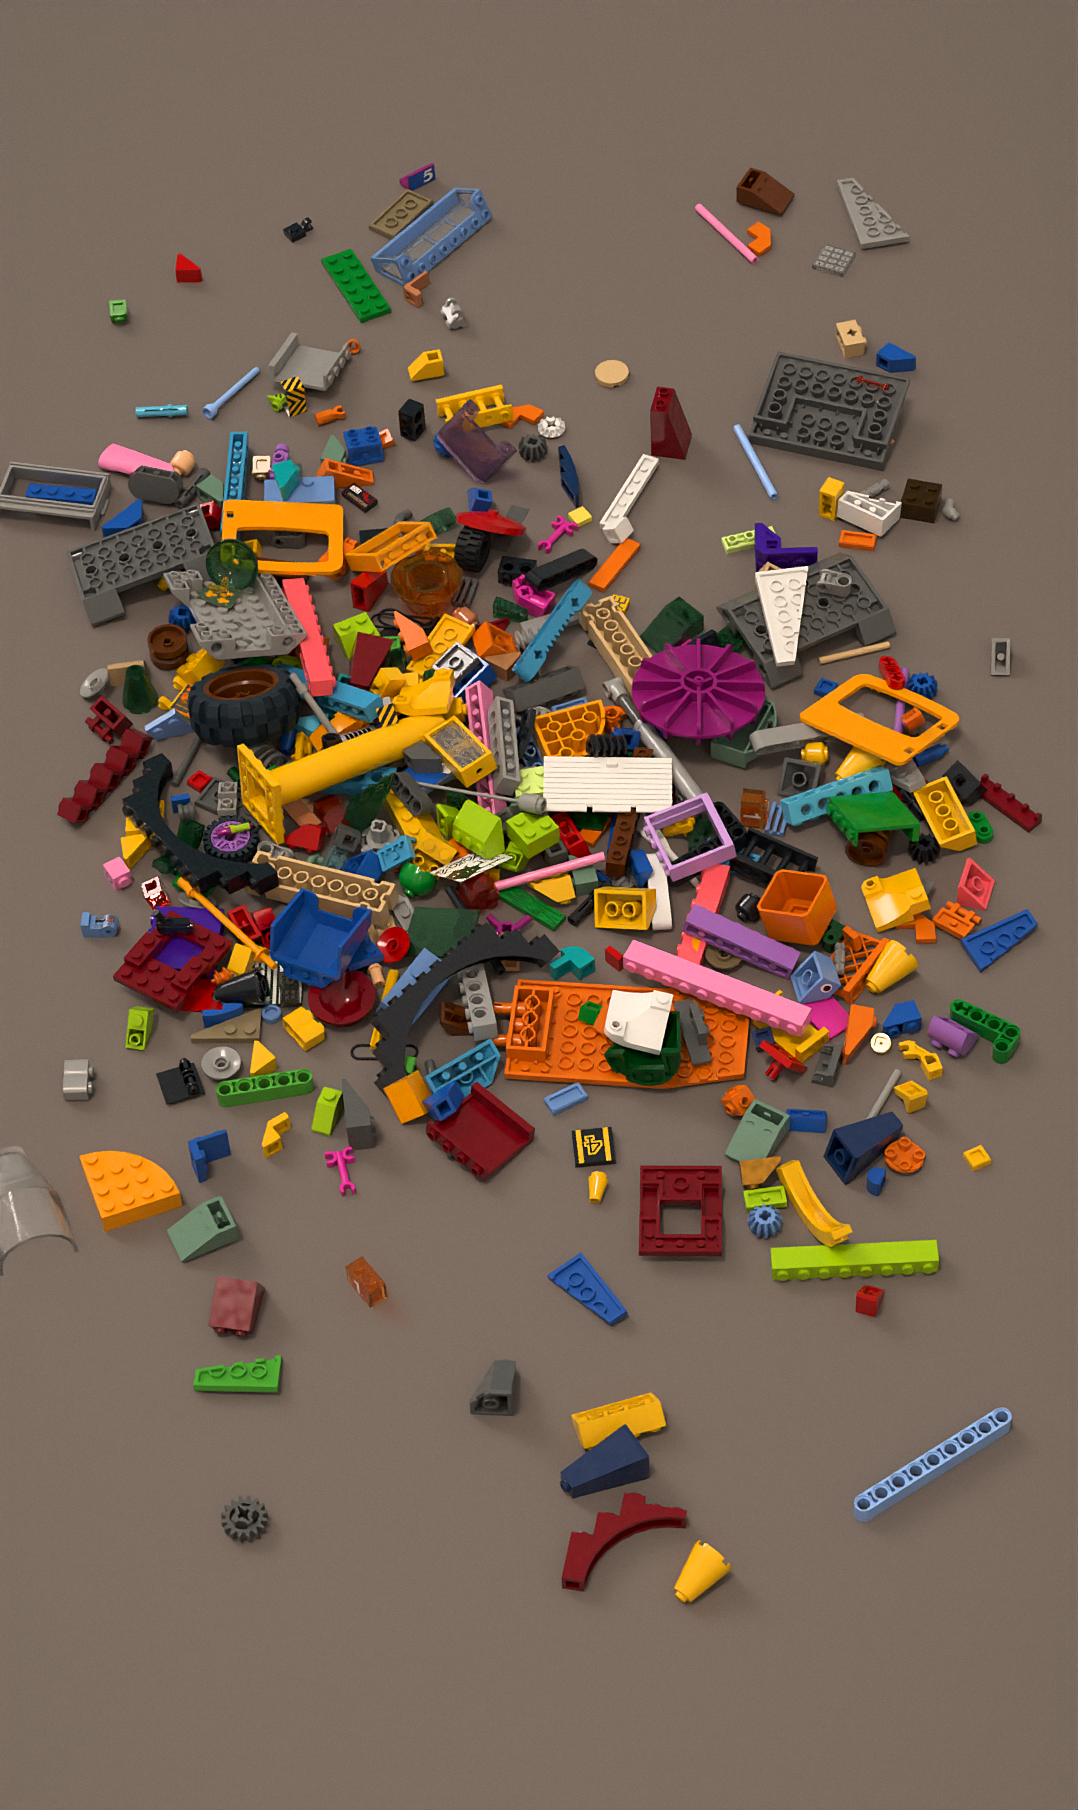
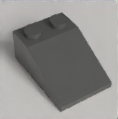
M341 1079L349 1147H352L353 1151L374 1148L373 1140H377L374 1116L370 1117L369 1108L348 1081Z

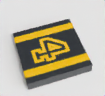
M612 1127L572 1131L575 1168L616 1164Z

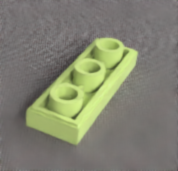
M772 526L768 527L770 530H772V531L775 533V531H774V529H773ZM755 530L722 537L721 542L726 554L754 548Z

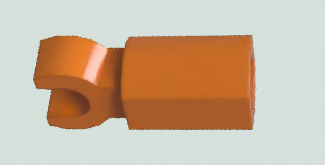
M339 405L333 410L328 409L316 413L314 417L317 425L320 426L333 422L335 419H344L346 414L342 410V406Z

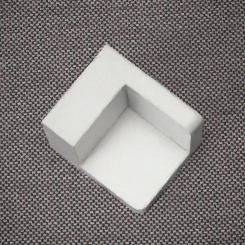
M622 517L616 525H605L602 531L611 544L623 543L634 529L627 517Z

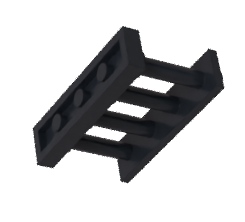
M749 827L747 831L749 843L742 854L736 853L737 857L729 861L731 871L768 887L775 873L785 869L789 862L799 865L800 867L797 870L799 872H806L807 869L814 872L818 857ZM755 846L765 850L759 862L748 858ZM772 854L783 858L776 870L765 866Z

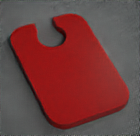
M198 979L193 985L189 999L179 1011L203 1013V1010H222L223 1004L212 999L214 989L217 987L216 983H212L211 979Z

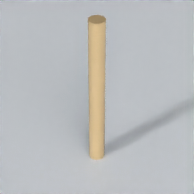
M887 641L819 657L818 659L821 665L889 649L890 644Z

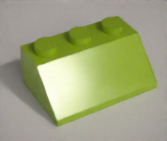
M466 800L452 823V836L454 840L486 860L504 853L505 846L501 818L473 801Z

